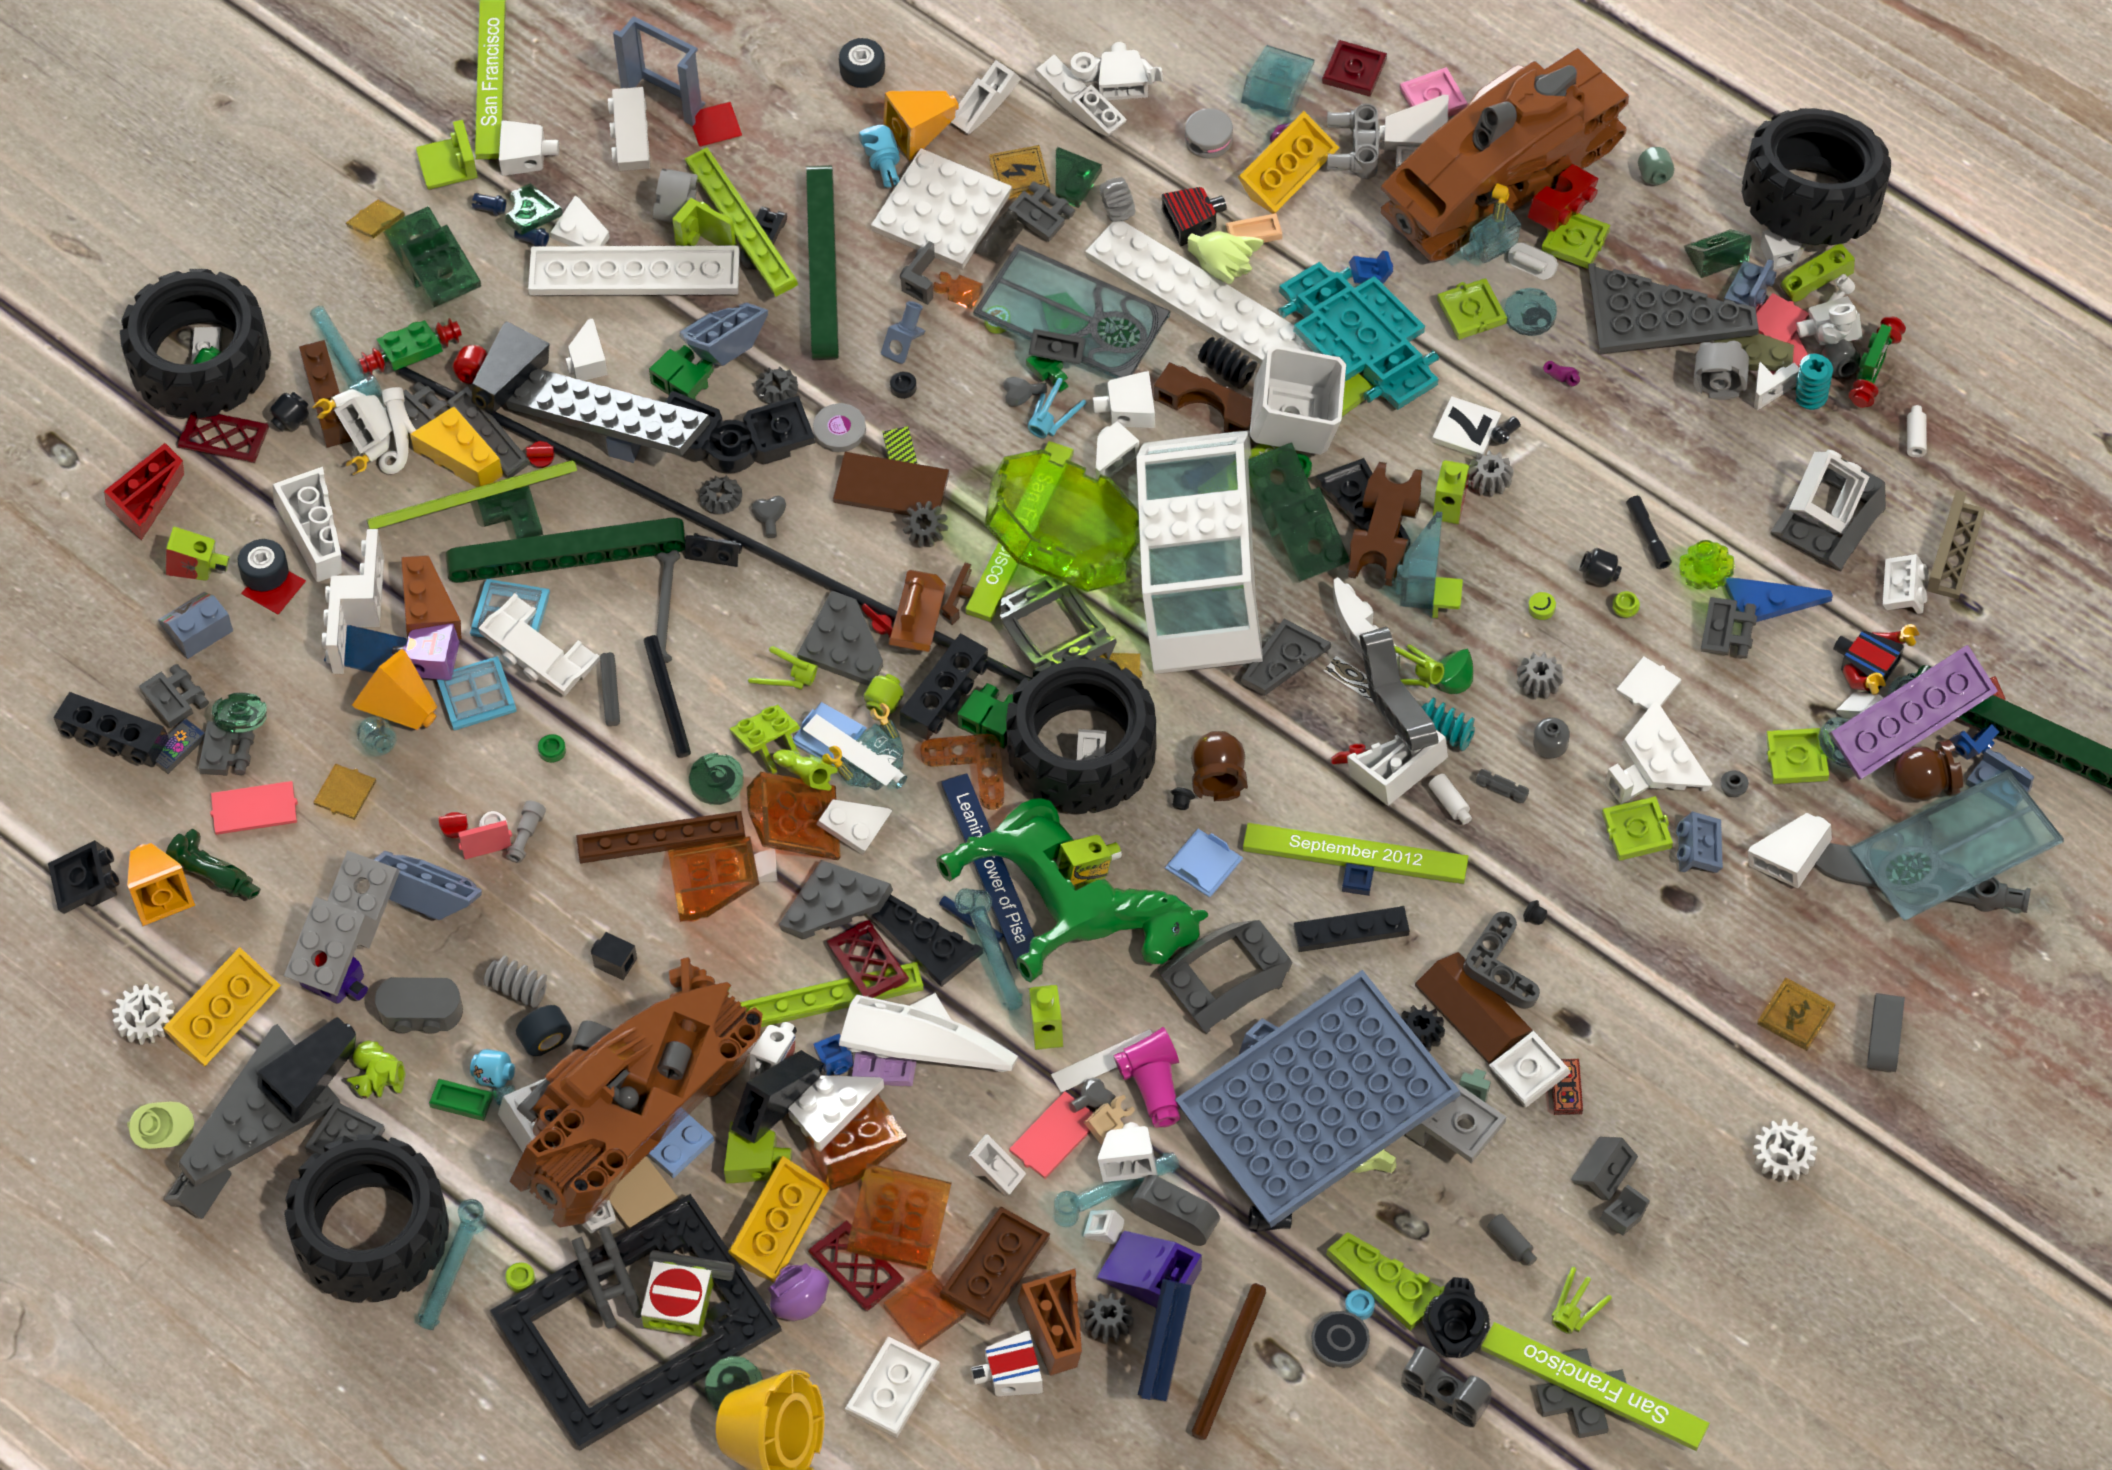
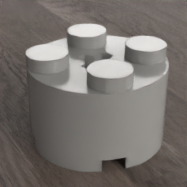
M662 168L656 190L657 197L656 203H654L653 219L673 223V217L690 198L696 199L698 175Z
M1729 341L1727 343L1704 342L1700 344L1699 350L1696 353L1693 383L1699 393L1702 394L1703 390L1709 393V398L1728 400L1738 397L1740 391L1747 389L1749 356L1742 349L1741 343Z

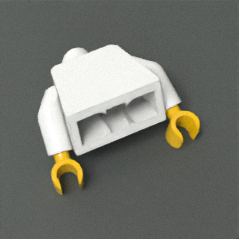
M351 389L331 397L330 401L325 398L320 399L312 407V409L318 406L323 408L324 411L317 416L319 419L324 418L332 408H335V413L360 454L363 453L362 457L357 456L346 463V466L352 463L357 464L358 469L352 475L364 471L367 467V462L372 463L388 450L390 443L389 433L393 429L387 408L382 406L375 395L366 396L359 391Z

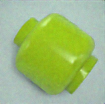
M891 674L875 676L863 696L866 708L870 711L874 708L877 714L882 716L883 710L879 704L884 703L889 707V714L894 713L904 696L903 688L899 685L900 680Z

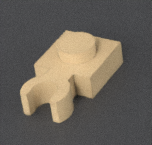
M1125 1095L1115 1097L1111 1102V1107L1108 1103L1103 1104L1084 1122L1101 1145L1105 1140L1107 1132L1122 1129L1124 1124L1120 1119L1132 1115L1135 1110L1134 1107H1129L1125 1111L1122 1110L1121 1102L1126 1098Z

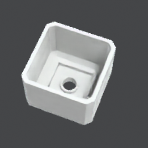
M1274 345L1269 348L1254 382L1250 437L1256 443L1319 455L1326 452L1342 420L1346 372L1344 361L1340 357Z

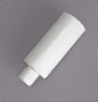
M1915 405L1911 407V412L1907 415V454L1911 457H1923L1927 453L1926 414L1922 412L1921 406Z
M1439 774L1430 781L1429 787L1454 820L1459 819L1463 825L1469 823L1472 820L1468 813L1470 807L1447 776Z

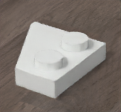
M833 799L816 825L863 855L892 810Z

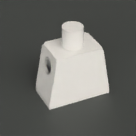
M512 121L501 122L499 163L502 176L540 171L543 169L544 155H559V141L545 140L542 126Z
M1149 371L1110 380L1107 382L1108 396L1093 397L1094 413L1110 412L1112 425L1118 421L1124 427L1155 428V411Z
M1129 1122L1123 1126V1129L1107 1132L1098 1156L1103 1182L1145 1178L1147 1175L1157 1176L1153 1147L1147 1127H1139L1138 1124Z

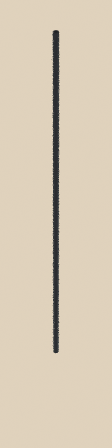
M407 367L400 368L399 376L414 383L421 382L424 386H429L436 394L448 400L458 394ZM498 412L490 413L500 426L534 443L539 441L547 442L554 446V453L572 460L576 464L731 541H734V539L738 540V543H742L743 547L832 591L854 598L860 605L865 603L874 612L886 615L895 622L896 610ZM935 630L933 637L934 642L946 648H949L955 641V639ZM988 656V669L1019 684L1025 677L1032 679Z

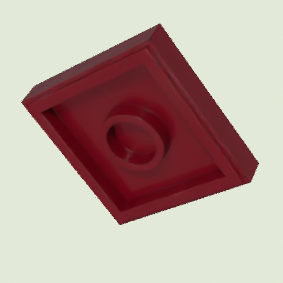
M1338 40L1322 77V84L1371 97L1387 60V53Z

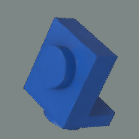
M1383 250L1376 259L1353 256L1349 261L1354 283L1362 284L1375 276L1384 284L1393 272V263L1388 251Z
M1991 724L1979 730L1973 738L1965 731H1961L1953 735L1949 740L1955 746V751L1968 760L1980 753L1984 754L1987 748L1990 749L1995 744L1993 739L1999 731Z
M840 1033L813 1044L819 1060L824 1063L823 1069L827 1076L843 1074L850 1067H853V1058L850 1050L839 1046Z

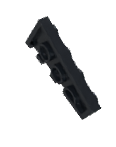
M1365 458L1315 476V482L1361 530L1368 531L1374 510L1363 508V500L1368 480L1373 473ZM1401 524L1397 537L1408 539V546H1410V538Z
M891 894L879 912L868 915L941 987L983 954L981 946L976 943L973 945L964 940L963 936L957 932H950L943 928L938 921L931 917L929 919L917 912V909Z

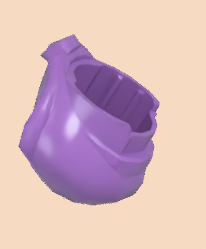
M807 1263L804 1265H787L780 1270L775 1283L767 1288L771 1294V1312L775 1317L789 1321L803 1320L812 1316L825 1302L830 1281L825 1273L809 1266Z

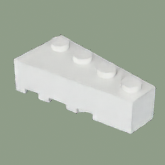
M323 467L274 483V505L316 582L342 574L341 551L334 526Z

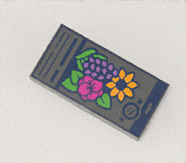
M185 718L168 734L169 740L156 759L155 765L169 774L204 741L205 732Z

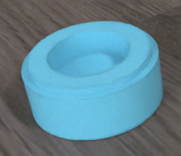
M1358 1289L1348 1294L1345 1301L1346 1312L1353 1313L1362 1320L1368 1319L1373 1314L1375 1301L1368 1291Z

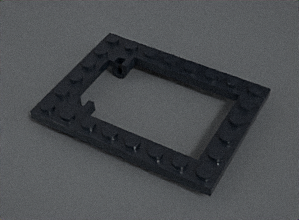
M691 1194L616 1236L614 1240L625 1268L656 1249L674 1253L680 1248L684 1255L692 1250L698 1258L733 1263L735 1273L732 1280L712 1278L714 1284L727 1301L716 1304L706 1315L705 1319L715 1334L591 1408L587 1406L533 1324V1321L590 1289L578 1259L490 1310L492 1318L579 1451L704 1378L719 1361L737 1358L782 1331L781 1325L738 1262L728 1253L729 1249ZM604 1245L588 1253L593 1265L609 1259ZM612 1270L597 1276L599 1282L614 1275L615 1272ZM723 1315H726L727 1318L720 1322L718 1321Z

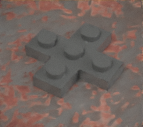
M1587 1348L1562 1353L1592 1367ZM1623 1369L1605 1372V1374L1627 1384ZM1552 1383L1536 1386V1393L1543 1417L1572 1412L1579 1438L1608 1433L1609 1428L1603 1407Z

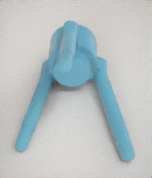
M1062 378L1057 379L1044 406L1043 403L1046 395L1044 393L1040 395L1033 416L1028 423V430L1036 437L1046 438L1048 434L1054 436L1056 431L1087 403L1086 400H1082L1054 424L1053 415L1047 411L1059 390Z

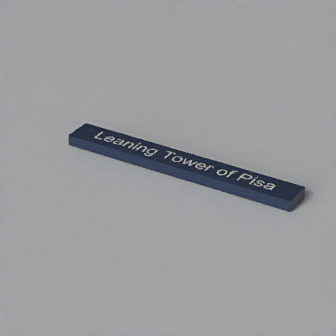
M968 773L941 781L942 789L964 842L967 843L968 837H982L992 832ZM991 856L973 861L974 867L1000 930L1004 935V940L1016 969H1018L1016 959L1022 954L1029 952L1030 942L1035 935L1003 858Z

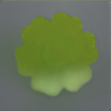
M1701 540L1687 549L1688 554L1680 557V575L1685 577V582L1688 586H1693L1695 589L1699 590L1706 586L1708 589L1714 590L1724 586L1726 578L1734 575V557L1729 555L1726 546L1717 542Z

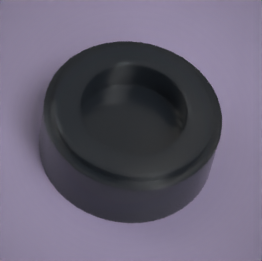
M909 372L894 374L890 380L892 394L901 399L913 396L917 390L914 375Z

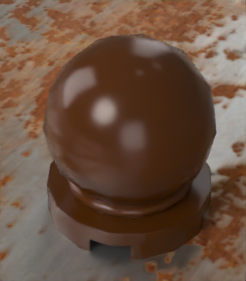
M1211 731L1201 736L1194 744L1191 754V762L1195 772L1192 776L1193 792L1202 799L1203 795L1214 797V802L1230 801L1240 797V791L1248 788L1247 774L1244 770L1245 751L1242 743L1236 737L1226 731Z
M1943 740L1935 744V751L1928 747H1914L1903 752L1896 761L1893 772L1897 790L1903 796L1914 801H1929L1938 797L1943 789L1949 796L1961 794L1960 788H1963L1962 768L1960 762H1954L1951 751H1955L1956 748L1952 741Z

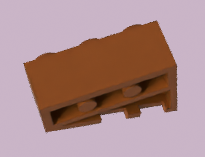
M429 555L401 557L407 641L412 630L452 623L454 624L458 639H462L461 620Z
M1076 1268L1022 1284L1017 1299L1050 1376L1077 1368L1082 1353L1080 1319L1078 1318L1077 1307L1078 1293H1076L1075 1281Z

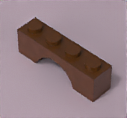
M325 340L299 346L314 403L316 404L323 398L330 401L331 397L340 394ZM316 407L318 415L324 411L323 408ZM332 408L324 418L319 419L327 448L352 442L351 437L335 413V408Z
M1170 362L1154 384L1155 401L1175 410L1193 403L1207 404L1217 409L1222 415L1225 433L1246 430L1250 432L1252 397L1243 396L1230 387L1221 386L1212 382L1206 376H1199L1190 372L1184 366H1177Z

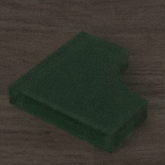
M529 183L510 192V201L514 204V208L505 215V222L519 234L523 235L561 217L563 209Z

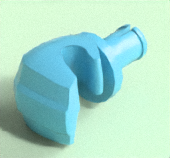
M876 125L859 132V139L865 148L866 155L870 156L869 163L871 168L880 171L885 187H892L889 178H892L893 184L896 186L900 179L895 165L900 161V156L892 130L885 125Z

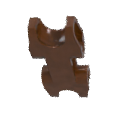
M1379 461L1368 480L1363 500V508L1374 510L1368 531L1356 528L1354 530L1350 544L1348 577L1356 579L1363 566L1377 564L1386 571L1385 585L1392 587L1403 568L1409 543L1408 539L1398 538L1397 536L1403 516L1414 519L1417 517L1421 503L1423 470L1415 469L1407 482L1395 484L1385 476L1387 463Z

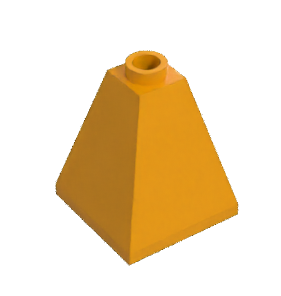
M888 91L885 93L883 125L892 130L896 144L908 161L915 158L921 148L924 149L955 119V113L959 109L956 98L953 95L949 96L946 91Z
M403 649L399 650L378 667L352 704L358 710L416 730L422 726L428 728L437 717L434 714L437 705L407 652Z
M152 843L139 845L130 851L127 886L142 926L195 906L183 869L177 861Z

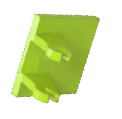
M778 704L767 707L761 713L751 718L743 719L737 725L729 728L731 733L751 753L759 751L768 771H771L772 775L777 773V768L770 756L766 743L782 736L788 750L799 753L791 736L792 733L800 729L799 724Z

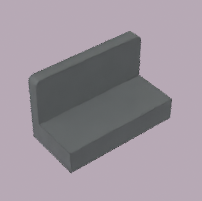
M1599 1137L1571 1180L1574 1184L1589 1185L1601 1200H1610L1639 1156L1622 1137Z
M227 1169L199 1186L194 1187L182 1171L164 1198V1201L172 1207L183 1206L198 1219H203L232 1173Z

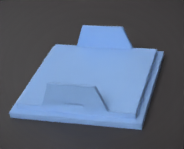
M821 702L804 719L800 730L793 737V741L798 748L809 754L822 758L827 753L834 759V755L829 751L827 745L803 730L816 714L856 741H858L867 727Z
M1197 829L1167 864L1165 869L1210 898L1243 860V857L1229 849L1228 844L1214 834L1208 835Z

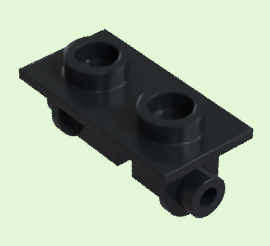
M698 533L686 535L685 559L738 567V555L742 551V543H738V540H714L713 537L701 536Z

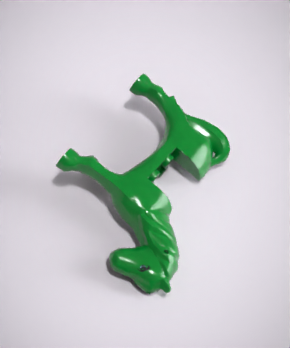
M1042 798L1031 799L1021 803L1007 815L993 832L982 837H968L967 843L960 844L951 853H944L936 859L941 875L949 882L960 876L963 867L969 863L986 857L999 856L1013 861L1033 883L1057 924L1045 934L1032 938L1029 952L1022 954L1016 959L1021 975L1030 983L1043 974L1044 960L1060 946L1076 939L1091 941L1104 938L1120 930L1143 928L1145 937L1141 950L1143 959L1151 964H1163L1168 961L1179 947L1188 946L1199 938V923L1208 917L1207 911H1193V908L1181 901L1176 895L1167 894L1160 890L1114 889L1105 879L1096 880L1075 891L1072 882L1062 876L1057 864L1053 860L1058 857L1060 845L1074 841V839L1060 824L1059 814L1052 802Z

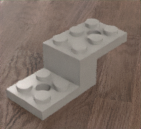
M347 850L328 900L315 897L284 976L338 996L357 945L368 949L371 946L400 870ZM363 879H368L370 883L368 891L359 894L357 890L358 883ZM321 952H325L327 962L325 965L317 967L315 964L316 956Z
M1453 1081L1460 1090L1461 1096L1410 1130L1406 1135L1422 1146L1433 1136L1472 1163L1506 1123V1116ZM1462 1119H1469L1474 1125L1470 1129H1462L1459 1127L1458 1122Z

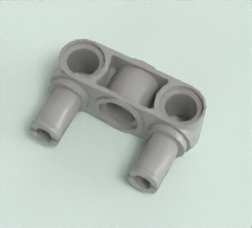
M1365 103L1351 110V112H1327V129L1350 128V131H1353V152L1351 154L1328 153L1327 170H1351V172H1354L1362 179L1374 177L1378 170L1380 142L1377 108L1372 104Z

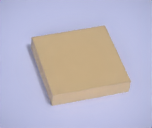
M646 1156L617 1184L609 1200L613 1211L629 1230L677 1202L678 1197Z

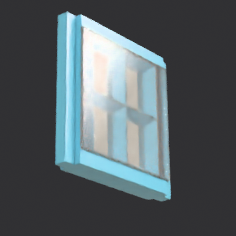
M487 579L471 626V636L485 638L480 634L479 627L489 615L499 610L514 593L529 606L536 608V614L527 624L539 633L549 600L550 589Z
M498 656L454 669L451 680L436 679L454 731L517 712Z

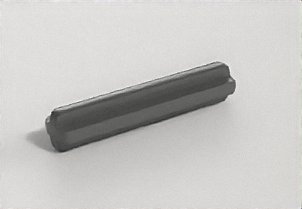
M612 652L602 653L600 655L605 722L607 726H617L620 724L615 655Z
M657 1250L651 1251L649 1257L650 1267L653 1266V1262H672L686 1267L698 1266L711 1270L712 1278L729 1281L733 1279L735 1273L733 1263Z

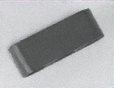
M1881 993L1875 994L1867 1068L1896 1072L1905 997Z

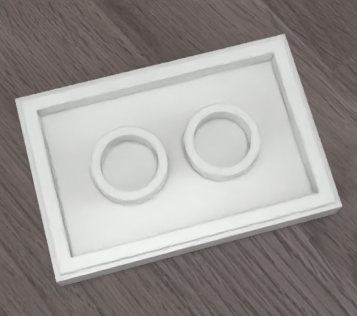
M888 1337L847 1404L845 1413L897 1438L940 1367V1362Z

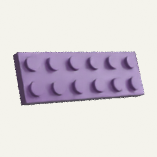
M1966 645L1831 731L1829 735L1858 780H1860L1998 691L1970 647Z

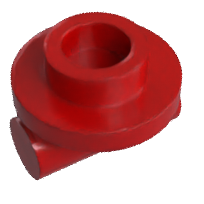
M543 441L535 442L530 447H526L527 458L535 467H547L554 460V446Z
M451 812L445 816H440L439 826L442 833L449 838H458V832L468 829L467 814Z

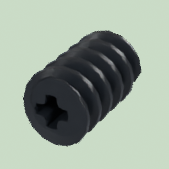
M1214 337L1206 340L1199 351L1198 360L1201 363H1206L1209 369H1214L1217 375H1222L1224 380L1230 381L1232 386L1238 387V389L1246 386L1254 375L1257 361L1252 360L1248 363L1250 357L1247 354L1240 357L1242 351L1239 348L1232 352L1234 345L1232 343L1225 345L1226 339L1224 337H1220L1216 341Z

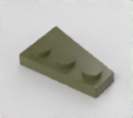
M1760 333L1753 336L1714 340V343H1727L1729 341L1741 343L1742 349L1749 356L1748 370L1758 371L1760 362L1769 371H1777L1782 367L1786 368L1793 364L1794 345Z

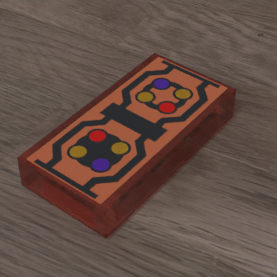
M1560 1059L1569 1068L1570 1074L1552 1087L1554 1115L1583 1114L1579 1059Z

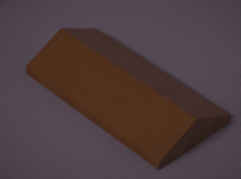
M1457 952L1438 960L1415 983V986L1482 1058L1490 1064L1529 1035L1532 1029L1500 995L1465 974L1463 964L1466 959Z

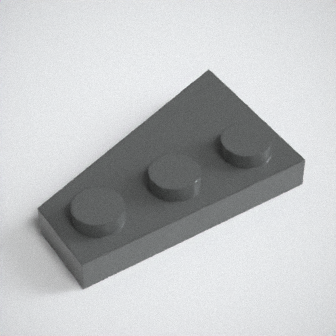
M1284 618L1262 649L1263 662H1253L1242 677V684L1265 696L1331 648V642Z

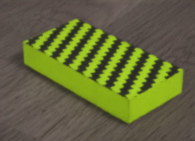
M908 426L882 431L888 459L918 464Z

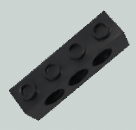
M960 633L900 710V726L926 741L929 740L933 733L937 734L941 730L946 716L949 713L953 714L957 709L963 694L967 695L971 691L976 677L979 674L983 675L989 666L988 648Z
M72 692L68 693L53 717L61 735L67 738L74 737L80 739L91 747L99 746L115 756H126L140 765L145 763L154 767L156 759L169 740L165 727Z

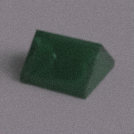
M1729 229L1684 245V249L1698 274L1703 278L1743 264L1744 261L1748 262L1752 238L1750 234Z

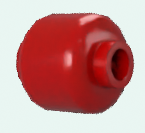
M478 345L464 346L453 363L452 368L456 377L464 383L472 384L488 355L486 350Z

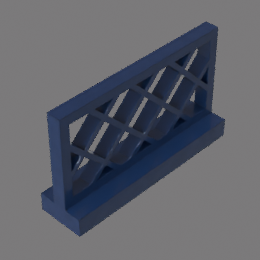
M1167 1279L1162 1281L1138 1395L1142 1396L1141 1398L1168 1401L1193 1285Z

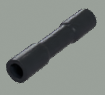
M1638 495L1630 497L1626 501V505L1648 545V550L1657 569L1669 567L1672 560L1655 531L1641 497Z

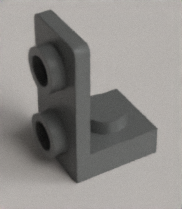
M931 241L924 248L921 247L917 251L912 263L909 266L906 265L900 274L902 292L927 305L934 298L933 283L921 274L935 258L934 243Z

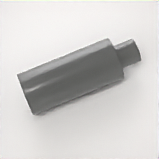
M1503 1214L1494 1217L1487 1226L1489 1231L1518 1262L1524 1260L1528 1266L1535 1263L1537 1257L1532 1253L1534 1247Z

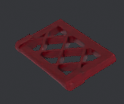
M191 413L179 439L178 448L255 463L268 432L269 424L222 414L197 418L196 413ZM199 419L210 421V423L200 428L197 426ZM219 424L235 426L236 428L223 433ZM216 427L220 435L207 441L202 433ZM244 430L257 431V434L248 438ZM241 432L245 440L232 446L227 438ZM199 435L203 443L190 442L192 437ZM224 440L228 448L225 449L211 445ZM247 445L250 446L249 453L236 451Z
M866 920L854 928L827 940L828 947L861 996L874 998L909 981L908 975L897 962L870 920ZM869 933L873 942L861 940L859 937ZM845 943L851 944L848 954L843 953L839 946ZM856 945L870 947L867 957L853 955ZM879 949L886 960L872 958L874 950ZM850 961L864 963L861 972H856ZM869 964L883 966L880 976L865 974ZM888 967L892 968L896 975L890 978L884 977ZM863 980L874 981L877 983L876 985L867 988Z
M847 1220L825 1238L818 1241L808 1251L866 1312L904 1282L903 1276ZM847 1234L856 1245L839 1244V1239ZM826 1249H835L834 1262H830L822 1252ZM838 1249L856 1250L855 1263L837 1262ZM859 1250L864 1251L875 1264L858 1263ZM837 1268L854 1269L853 1282L848 1281ZM857 1269L875 1270L874 1283L857 1282ZM878 1270H883L891 1279L886 1283H877ZM856 1287L874 1288L873 1294L865 1298Z

